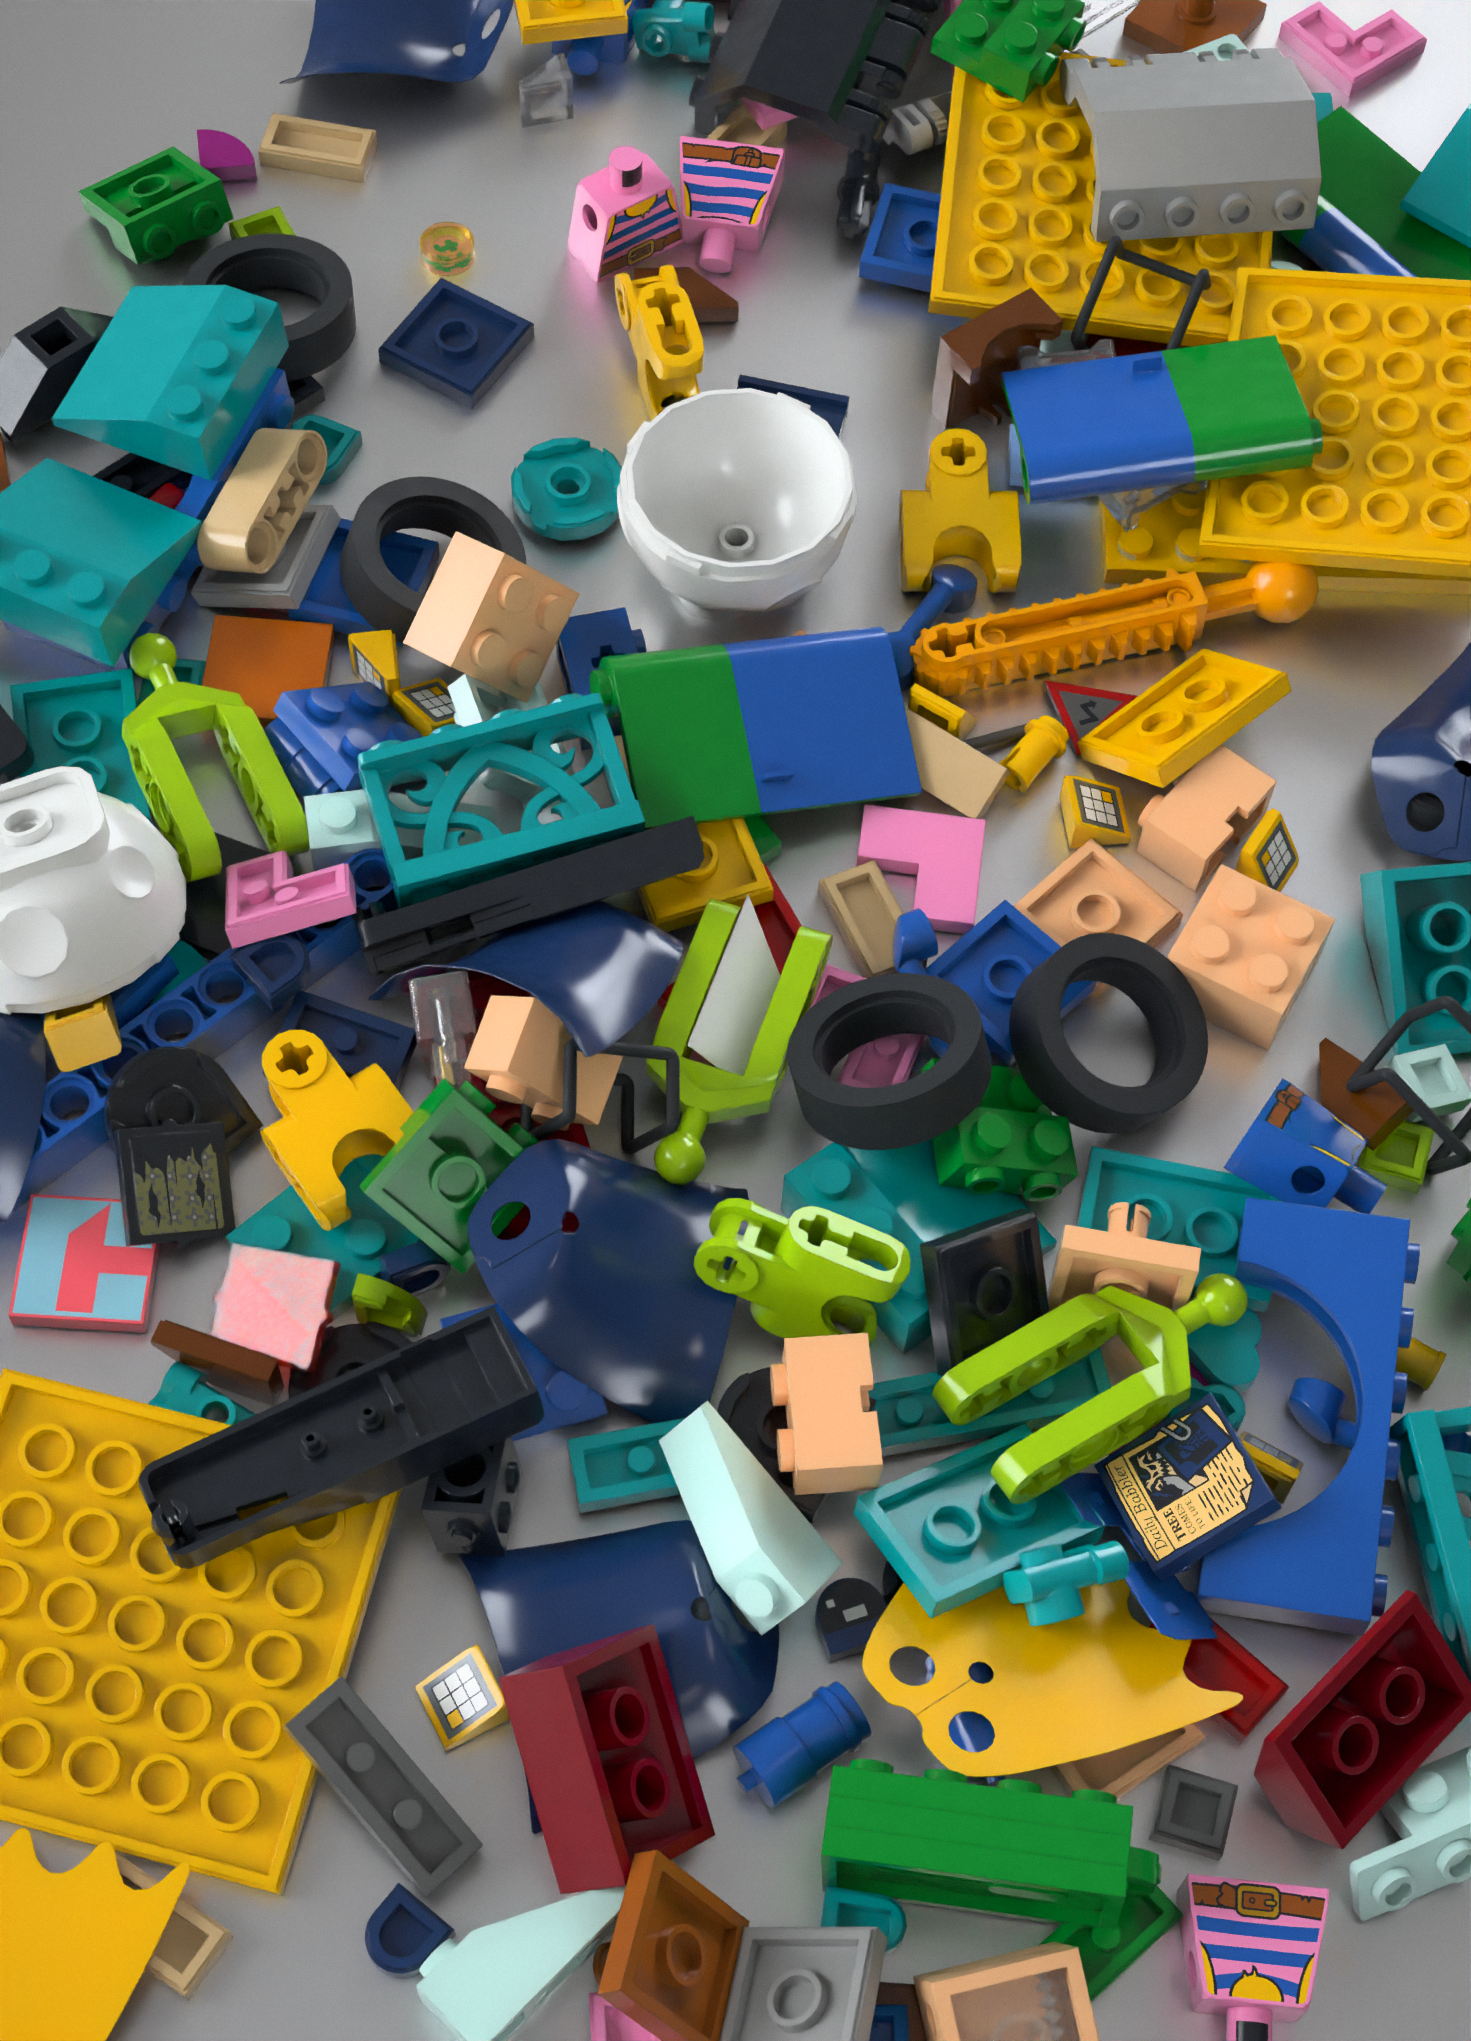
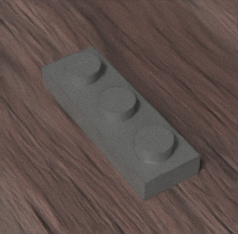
M342 1676L337 1678L282 1727L424 1897L431 1895L483 1846V1843Z

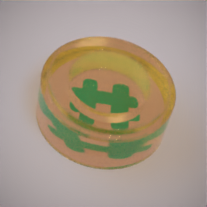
M440 222L428 227L420 237L421 261L430 272L440 276H455L467 271L473 265L475 260L474 237L465 226L455 222Z

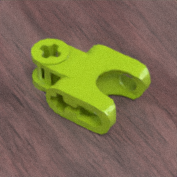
M728 1198L715 1206L709 1220V1229L713 1238L704 1241L700 1245L694 1259L696 1273L705 1284L718 1291L734 1294L751 1301L750 1311L753 1319L761 1328L783 1339L845 1334L833 1325V1320L849 1326L855 1334L868 1333L869 1348L876 1337L877 1314L873 1305L866 1300L877 1303L891 1300L902 1287L910 1273V1255L907 1248L902 1242L886 1233L816 1206L802 1207L794 1211L789 1219L765 1209L754 1201L743 1198ZM745 1221L748 1226L744 1236L737 1234L741 1223ZM727 1256L733 1258L729 1270L723 1268ZM864 1259L876 1260L887 1271L877 1270L860 1261Z

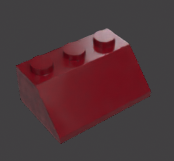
M1406 1590L1264 1739L1253 1775L1286 1827L1343 1850L1471 1711V1683L1416 1592Z
M654 1624L641 1626L546 1656L498 1678L560 1894L626 1886L635 1853L658 1850L668 1859L672 1860L715 1836Z

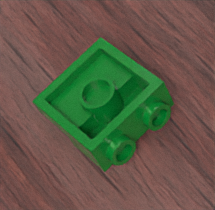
M963 0L934 35L930 53L1024 103L1037 85L1044 87L1048 84L1056 71L1059 57L1065 50L1072 52L1078 46L1087 26V22L1082 19L1085 2L1081 0Z
M170 147L78 191L85 211L108 228L115 248L137 265L154 263L167 258L175 251L177 246L189 240H200L214 235L221 230L224 223L234 219L221 179L175 147Z
M932 1058L921 1069V1074L933 1067L940 1058ZM992 1065L990 1084L977 1107L956 1126L932 1138L939 1186L963 1188L972 1195H989L1001 1192L1020 1194L1029 1201H1045L1060 1195L1062 1189L1079 1176L1068 1117L1052 1115V1111L1030 1089L1019 1068Z
M444 1078L400 1127L404 1133L402 1138L359 1186L368 1197L464 1275L475 1263L467 1228L472 1210L502 1172L527 1147L540 1141L516 1121L508 1130H505L489 1115L497 1107L496 1104L468 1080L457 1089ZM511 1202L496 1212L491 1225L495 1237L504 1230L525 1204Z

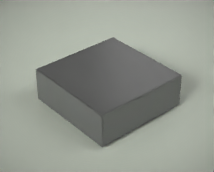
M1168 1764L1164 1772L1149 1839L1219 1861L1224 1853L1238 1785Z

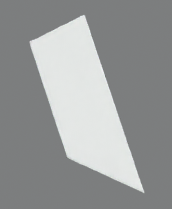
M747 894L687 1044L715 1067L742 1076L745 1073L753 1046L780 979L779 971L749 894Z

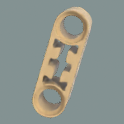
M261 428L254 433L199 530L197 548L200 560L205 567L211 570L258 574L266 573L272 568L325 472L327 449L322 436L318 432L313 430Z

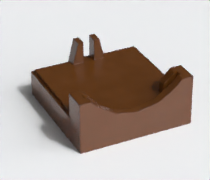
M1029 288L942 335L939 342L930 413L945 429L958 424L976 413L997 426L1001 424L1002 415L993 407L995 404L1011 418L1002 385L1001 372L1036 368L1041 339L1052 341L1059 337L1063 320L1032 288Z

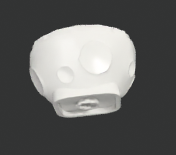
M752 388L707 390L667 406L650 423L644 421L627 445V454L620 473V484L617 487L619 518L628 544L634 548L646 568L658 579L662 588L677 595L680 603L692 615L710 621L728 620L759 612H770L797 602L804 594L820 585L824 575L830 570L840 555L845 538L854 520L858 502L853 461L828 422L810 411V405L780 392L776 395Z
M60 766L46 769L0 785V1013L9 1015L12 1012L47 1013L90 1003L134 982L155 963H159L180 939L179 932L185 924L186 879L178 861L179 854L133 804L124 803L117 798L97 792L92 776L80 767Z

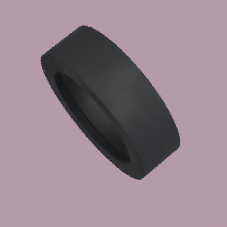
M257 234L225 242L202 255L191 266L183 281V285H228L246 292L266 288H286L298 290L317 298L322 305L316 312L299 322L284 326L289 347L277 368L285 370L287 382L306 378L331 366L345 354L356 333L352 278L347 265L328 247L304 237L287 234Z
M407 477L381 485L372 491L360 504L341 553L340 574L345 592L359 614L378 631L392 630V634L395 633L396 641L404 644L403 641L425 595L404 585L386 567L380 551V541L386 536L401 529L417 528L435 531L453 538L457 531L499 550L526 564V554L522 540L510 519L493 502L480 493L459 483L441 478Z
M1114 933L1088 934L1063 945L1025 978L1016 992L1010 1011L1009 1032L1011 1047L1015 1061L1026 1083L1039 1100L1058 1116L1068 1117L1069 1123L1085 1130L1105 1134L1130 1132L1147 1125L1191 1093L1197 1085L1206 1064L1208 1054L1207 1025L1201 1004L1190 983L1181 971L1159 951L1144 942L1125 935ZM1078 981L1102 982L1119 989L1139 1007L1152 1029L1156 1043L1155 1067L1145 1085L1124 1087L1110 1084L1093 1075L1076 1058L1064 1037L1060 1017L1062 998L1069 984Z
M898 973L880 975L854 982L832 992L804 1014L795 1026L787 1046V1063L802 1113L808 1124L824 1138L856 1149L887 1150L902 1148L927 1141L948 1131L964 1120L981 1102L990 1084L992 1073L991 1059L980 1013L973 999L953 983L923 974ZM898 1034H922L941 1039L949 1045L946 1054L929 1070L895 1085L860 1088L838 1083L830 1077L834 1067L847 1054L870 1041Z

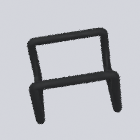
M1112 236L1071 333L1070 339L1075 351L1094 360L1118 357L1089 346L1082 339L1115 256L1126 262L1192 286L1166 350L1178 349L1202 291L1208 290L1211 287L1209 271L1201 269L1196 276L1124 248L1119 236Z
M1440 996L1406 1011L1346 1082V1089L1354 1093L1386 1081L1444 1141L1427 1162L1426 1173L1428 1175H1436L1471 1162V1151L1461 1141L1471 1129V1108L1451 1131L1395 1071L1389 1068H1381L1373 1071V1069L1414 1021L1440 1010L1446 1009L1471 1035V1016L1450 996ZM1452 1151L1456 1154V1155L1449 1156Z
M573 1038L564 1045L562 1113L534 1129V1119L531 1118L533 1109L524 1103L521 1104V1126L538 1141L570 1124L575 1118L577 1051L581 1050ZM615 1042L607 1049L599 1052L600 1054L666 1060V1122L635 1139L634 1082L631 1077L623 1073H617L613 1085L621 1086V1147L623 1152L627 1155L634 1154L673 1134L679 1126L680 1060L677 1052L668 1047Z

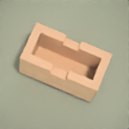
M1221 744L1177 777L1173 782L1175 787L1165 798L1157 794L1149 801L1138 819V825L1143 827L1136 852L1196 893L1224 861L1226 854L1219 849L1229 839L1236 845H1239L1263 818L1277 781Z
M491 995L464 1069L486 1081L485 1091L490 1095L510 1103H524L533 1109L531 1118L543 1124L563 1111L564 1045L572 1036L567 1032V1028L561 1019L537 998ZM577 1051L576 1115L571 1123L599 1125L623 1056L597 1053L591 1057H585L581 1051ZM570 1124L559 1130H568Z
M868 1333L784 1338L782 1363L770 1365V1382L773 1406L785 1405L788 1429H777V1455L780 1472L792 1471L794 1495L862 1491L878 1488L883 1468L877 1411L863 1412L869 1411L868 1390H873L874 1387Z

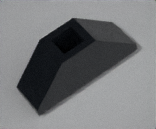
M60 306L13 335L0 358V431L11 443H14L52 419L114 316Z

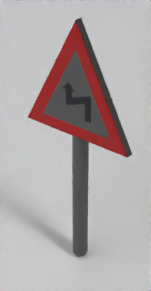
M1048 680L1043 682L1057 713L1053 718L1059 721L1069 734L1068 740L1076 759L1081 755L1077 742L1138 697L1136 695ZM1026 724L963 740V742L974 749H980L1021 738L1025 735L1024 729Z

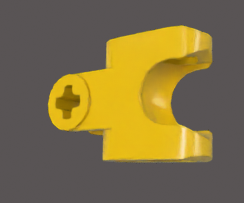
M671 264L661 266L658 276L630 280L627 273L615 275V294L622 325L628 332L637 359L638 384L650 421L663 411L661 404L666 397L674 395V397L683 396L684 399L700 394L696 374L703 371V338L689 297L685 290L679 286L677 274Z
M960 428L945 430L938 434L931 442L929 470L925 483L926 490H900L898 524L901 590L903 592H928L930 590V573L935 564L946 557L962 556L974 560L982 567L990 592L1015 593L1022 565L1017 491L989 490L987 449L984 441L977 434Z
M288 1030L276 1035L269 1041L262 1053V1067L269 1082L270 1096L283 1118L262 1129L261 1136L274 1161L322 1229L330 1231L351 1218V1211L346 1205V1189L339 1180L344 1168L352 1160L364 1155H381L385 1157L404 1135L400 1127L414 1112L378 1064L373 1063L348 1078L323 1041L315 1034L305 1030Z

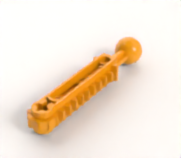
M1255 561L1244 578L1202 587L1196 571L1179 574L1174 568H1169L1165 578L1156 580L1147 578L1142 583L1133 585L1124 583L1121 584V587L1110 590L1101 588L1098 592L1087 595L1077 593L1076 597L1064 600L1060 597L1054 598V601L1040 605L1037 602L1031 603V607L1022 609L1013 607L1009 608L1008 612L999 614L990 612L986 613L985 617L976 619L967 617L963 618L962 622L953 624L944 622L931 627L929 630L926 628L921 630L920 637L916 640L915 645L910 646L909 655L913 657V676L915 677L916 684L943 698L957 693L964 695L966 690L979 687L982 690H986L989 688V685L1002 682L1005 685H1009L1012 680L1020 678L1032 680L1034 675L1049 673L1054 675L1057 674V670L1070 667L1073 670H1077L1080 665L1088 663L1100 665L1102 660L1111 658L1122 660L1125 655L1139 653L1140 655H1145L1147 650L1156 648L1169 651L1170 645L1178 644L1185 652L1191 651L1193 640L1201 639L1204 623L1207 620L1253 611L1256 616L1271 623L1286 624L1304 617L1317 599L1319 592L1317 572L1312 565Z

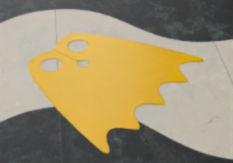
M1124 1579L1102 1585L1097 1583L1080 1588L1085 1609L1084 1614L1040 1626L1029 1625L1024 1603L1011 1604L1005 1593L1004 1586L931 1619L906 1584L903 1583L874 1627L867 1642L862 1661L864 1675L888 1703L910 1710L920 1721L923 1729V1742L947 1769L962 1773L968 1777H995L1018 1774L1105 1754L1183 1728L1237 1706L1243 1701V1695L1237 1692L1212 1691L1200 1688L1187 1679L1183 1666L1192 1639L1175 1640L1159 1633L1157 1629L1139 1624L1132 1618L1128 1610L1127 1601L1131 1589ZM903 1647H916L924 1650L934 1661L935 1673L933 1678L928 1683L920 1686H910L900 1682L890 1670L889 1662L891 1655ZM976 1662L986 1663L994 1672L993 1679L985 1684L977 1683L971 1679L969 1667ZM962 1712H975L983 1715L994 1728L995 1738L993 1744L981 1752H968L958 1747L952 1741L948 1728L954 1716Z
M27 1828L18 1829L0 1848V2041H106L163 1934L189 1877L190 1864L188 1862L181 1863L162 1881L149 1889L133 1890L125 1885L122 1880L114 1846L110 1841L100 1843L73 1869L63 1873H51L44 1869L37 1860L30 1831Z

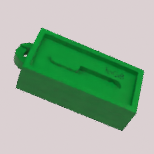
M854 1759L850 1761L849 1767L833 1765L821 1852L822 1891H825L826 1886L882 1894L893 1898L897 1902L1060 1925L1062 1923H1074L1082 1925L1081 1928L1092 1929L1093 1927L1115 1930L1126 1894H1154L1155 1886L1161 1883L1162 1867L1159 1863V1855L1149 1850L1130 1846L1133 1806L1116 1804L1117 1798L1113 1794L1091 1789L1075 1790L1072 1792V1798L1042 1794V1787L1040 1785L1019 1779L1000 1780L997 1783V1787L967 1783L968 1777L966 1775L945 1769L926 1770L923 1773V1777L895 1774L892 1765L872 1759Z

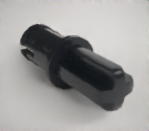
M850 148L847 153L845 176L840 179L837 186V196L840 200L836 222L837 227L844 230L843 236L853 239L855 234L864 235L868 230L871 209L878 201L880 193L876 180L882 156L878 149L873 153H869L868 160H864L865 152Z

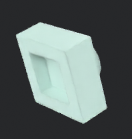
M1446 1044L1395 1055L1384 1067L1395 1071L1437 1116L1463 1111L1471 1102V1091ZM1415 1111L1408 1116L1411 1123L1423 1120Z

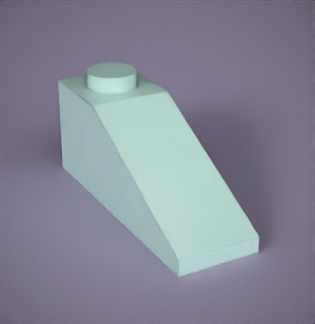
M363 789L304 796L309 845L314 871L342 864L354 854L365 849L376 848L382 850ZM389 792L388 796L391 802L404 811L410 813H429L430 807H423L413 803L406 794ZM460 802L455 811L480 815L496 825L493 807ZM395 826L405 860L423 856L425 829L416 830ZM449 828V832L465 831V836L459 840L458 844L460 846L482 841L481 835L476 831L464 828Z
M708 1400L659 1440L715 1580L761 1636L804 1605L843 1564Z
M626 1886L590 1890L472 1930L459 1944L452 1938L446 1940L431 1953L420 1967L419 1972L424 1978L416 1987L421 2002L458 2041H507L576 1972L597 1948L614 1933Z

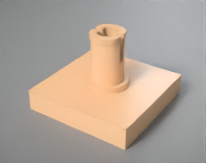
M1115 1203L1108 1209L1109 1221L1107 1232L1065 1224L1047 1291L1049 1311L1081 1294L1090 1293L1094 1295L1111 1285L1170 1308L1173 1312L1189 1301L1199 1272L1201 1248L1147 1239L1151 1212L1146 1207L1138 1204L1135 1205L1134 1216L1131 1219L1129 1231H1127L1129 1203Z

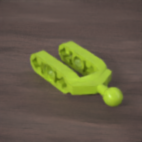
M146 633L137 637L128 654L130 665L138 676L151 680L155 691L123 720L122 738L128 748L135 777L161 833L179 854L178 861L186 881L191 882L220 874L222 860L214 830L171 742V739L213 730L226 764L269 852L287 851L288 856L308 852L310 845L306 816L253 709L245 706L239 693L179 682L173 671L177 662L175 645L167 637L158 633Z
M711 898L709 900L661 1016L653 1046L672 1048L677 1052L680 1060V1112L683 1116L676 1133L663 1138L657 1146L653 1159L656 1170L663 1179L671 1184L680 1185L696 1180L705 1167L706 1155L700 1141L707 1124L768 1113L789 1067L787 1063V1046L790 1036L799 1020L812 1006L830 955L833 935L805 926H801L798 930L753 1046L745 1073L742 1076L689 1059L693 1049L687 1045L742 909L740 906ZM647 1059L646 1074L666 1095V1060Z
M1216 1273L1207 1276L1198 1285L1194 1294V1300L1172 1312L1170 1308L1109 1285L1094 1295L1090 1293L1081 1294L959 1363L939 1379L933 1389L932 1396L953 1425H965L977 1420L1090 1354L1116 1334L1121 1338L1144 1367V1370L1131 1375L1007 1449L993 1464L990 1472L991 1476L1010 1502L1016 1505L1026 1503L1159 1424L1173 1408L1187 1401L1191 1391L1187 1335L1208 1323L1222 1327L1236 1323L1247 1309L1248 1295L1243 1283L1230 1274Z

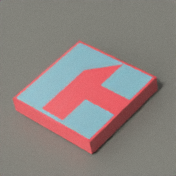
M31 1194L8 1315L12 1325L147 1333L161 1244L126 1247L121 1199Z

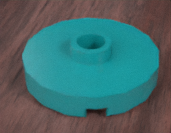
M574 437L554 438L533 446L523 455L524 461L518 465L517 469L515 466L512 472L513 508L521 522L541 536L559 541L584 540L604 532L619 518L617 487L620 484L622 467L614 454L605 448L601 452L597 448L590 447V441Z

